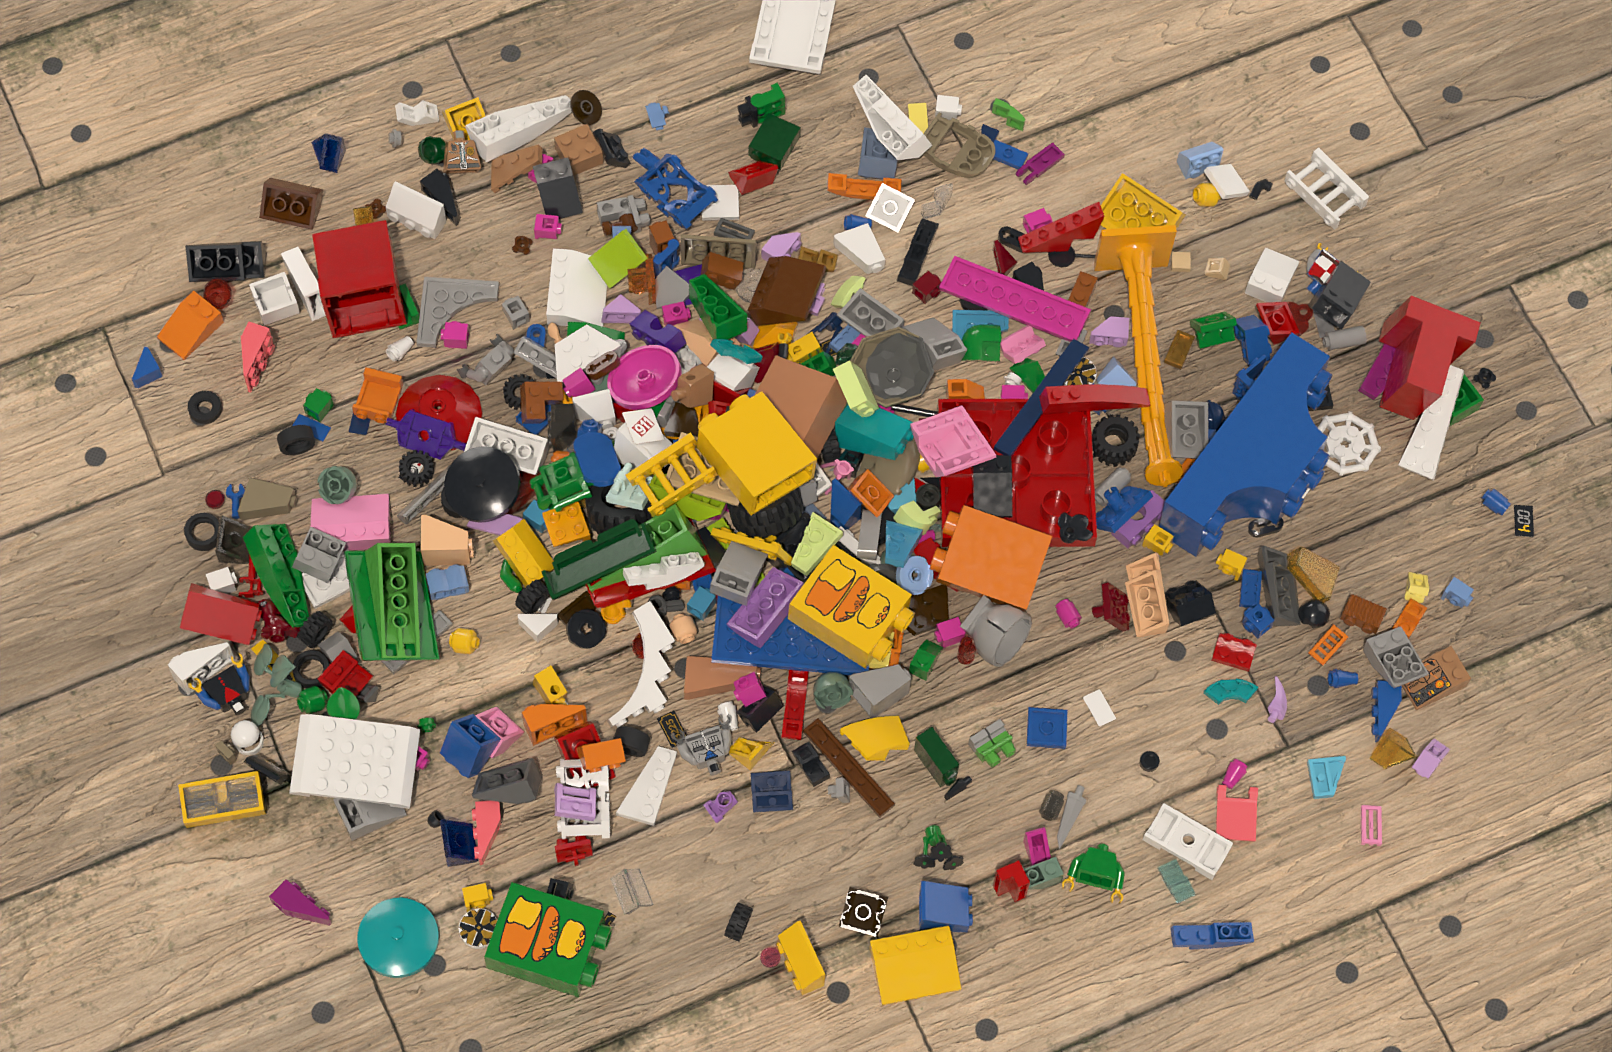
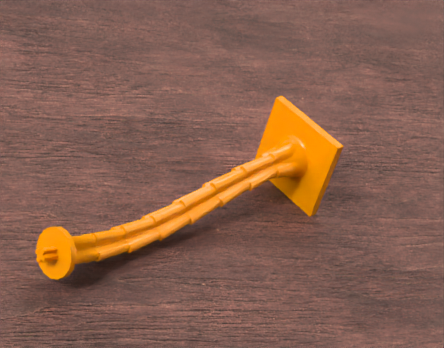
M1176 225L1101 230L1094 261V271L1123 270L1128 281L1135 368H1137V387L1147 388L1151 405L1150 407L1141 408V424L1144 425L1145 447L1149 456V465L1144 471L1145 478L1152 485L1167 487L1181 478L1183 470L1182 465L1177 460L1171 458L1165 428V409L1162 398L1164 392L1159 370L1161 364L1156 340L1158 333L1153 310L1155 303L1150 279L1152 278V268L1168 267L1177 233Z

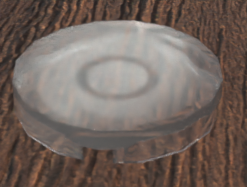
M749 268L743 271L742 281L736 287V292L745 302H751L764 270Z

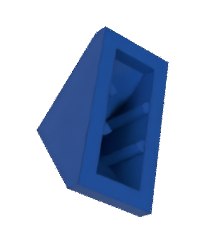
M144 347L132 377L135 388H140L163 377L148 347Z

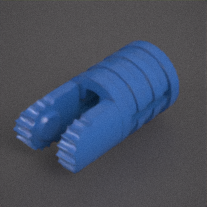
M645 148L641 149L640 153L637 152L633 155V159L647 170L661 160ZM667 163L659 169L662 175L665 173V168H668Z

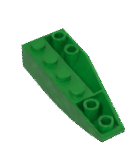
M286 524L254 525L243 539L255 570L271 600L292 628L301 627L304 625V621L308 620L309 615L302 573L292 567L298 554Z

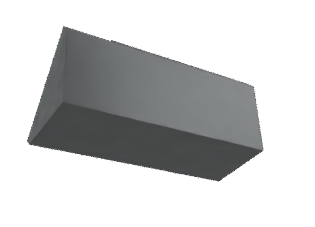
M1262 546L1257 558L1259 569L1262 571V585L1267 610L1275 620L1273 626L1301 625L1298 616L1299 603L1295 570L1288 567L1286 553Z

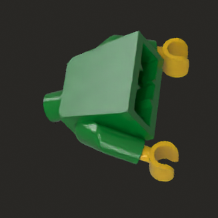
M1099 844L1097 848L1090 847L1086 853H1081L1073 859L1067 873L1068 879L1062 882V888L1064 889L1066 883L1072 884L1070 892L1074 890V878H1076L1075 882L1113 891V888H1115L1114 893L1110 896V902L1113 903V897L1117 895L1119 896L1120 904L1123 901V895L1120 891L1123 889L1125 872L1120 862L1116 861V854L1108 852L1109 847L1106 844Z

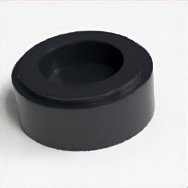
M1152 751L1144 752L1139 760L1140 767L1146 772L1155 771L1160 763L1159 756Z

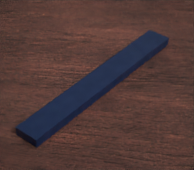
M1073 338L995 444V451L1002 455H1011L1012 457L1043 414L1039 396L1045 387L1063 386L1088 353V346Z

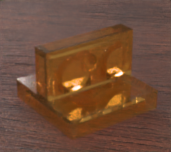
M645 254L648 258L645 261V268L627 269L629 293L634 294L648 292L649 305L656 304L652 254Z

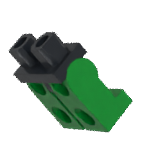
M778 82L772 84L771 90L765 93H757L752 97L750 95L745 97V103L737 106L739 112L738 120L741 126L751 124L755 128L758 124L763 123L768 113L777 117L785 115V95Z

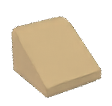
M1208 258L1205 276L1226 280L1230 268L1229 262L1226 258Z

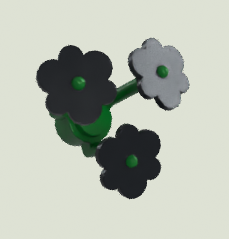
M932 825L926 828V836L923 837V855L915 857L914 865L923 869L933 868L936 865L935 860L938 859L939 862H942L944 859H947L944 862L943 870H954L956 867L961 866L964 863V858L962 856H952L951 846L947 845L940 827ZM928 844H930L931 846H933V847H931V849H930V850H931L930 856L927 855V854H928Z

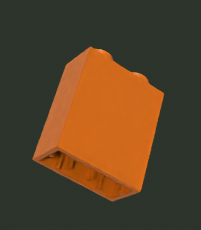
M963 505L959 514L949 511L942 533L951 536L947 550L936 548L929 568L939 572L936 582L980 598L984 595L991 602L1000 605H1011L1026 611L1052 536Z

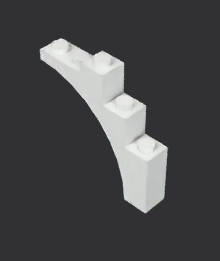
M650 601L632 612L643 641L644 659L642 673L637 688L630 700L619 712L607 720L611 727L615 725L617 728L627 722V717L631 715L636 717L644 712L643 707L646 708L648 713L653 711L656 714L665 708L663 704L667 702L655 681L661 683L669 678L667 674L671 670L659 651L665 653L673 647L671 644L675 640Z

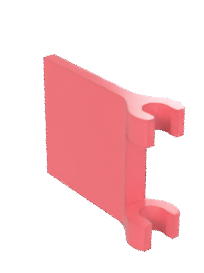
M1218 785L1216 792V833L1227 840L1255 842L1258 788L1250 787L1248 799L1227 798L1226 785Z

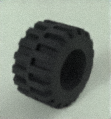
M1113 414L1108 415V418H1101V422L1098 421L1093 429V455L1095 458L1099 457V462H1106L1105 465L1107 466L1113 464V467H1117L1119 463L1123 466L1126 461L1129 463L1136 454L1140 433H1138V427H1134L1135 423L1132 420L1129 422L1126 416L1121 418V415L1118 414L1116 417H1113ZM1110 435L1119 436L1124 440L1125 444L1113 446L1105 440V437Z

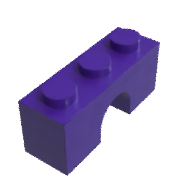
M644 310L629 323L632 335L637 340L644 341L646 345L664 346L675 354L686 344L681 330L671 324H667L662 328L657 316L647 310Z

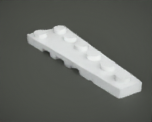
M1450 365L1442 396L1423 412L1401 458L1399 467L1434 481L1464 370Z

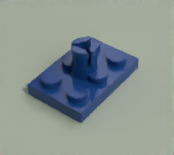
M1132 486L1123 488L1120 493L1117 487H1111L1112 493H1110L1109 489L1106 490L1104 497L1107 499L1108 504L1102 511L1096 513L1097 529L1115 533L1153 497L1151 491Z

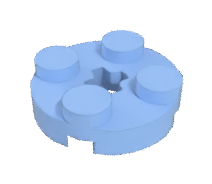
M910 556L904 568L897 567V585L910 594H922L932 584L933 570L929 569L930 565L925 561V558ZM915 570L918 576L913 580L912 573Z

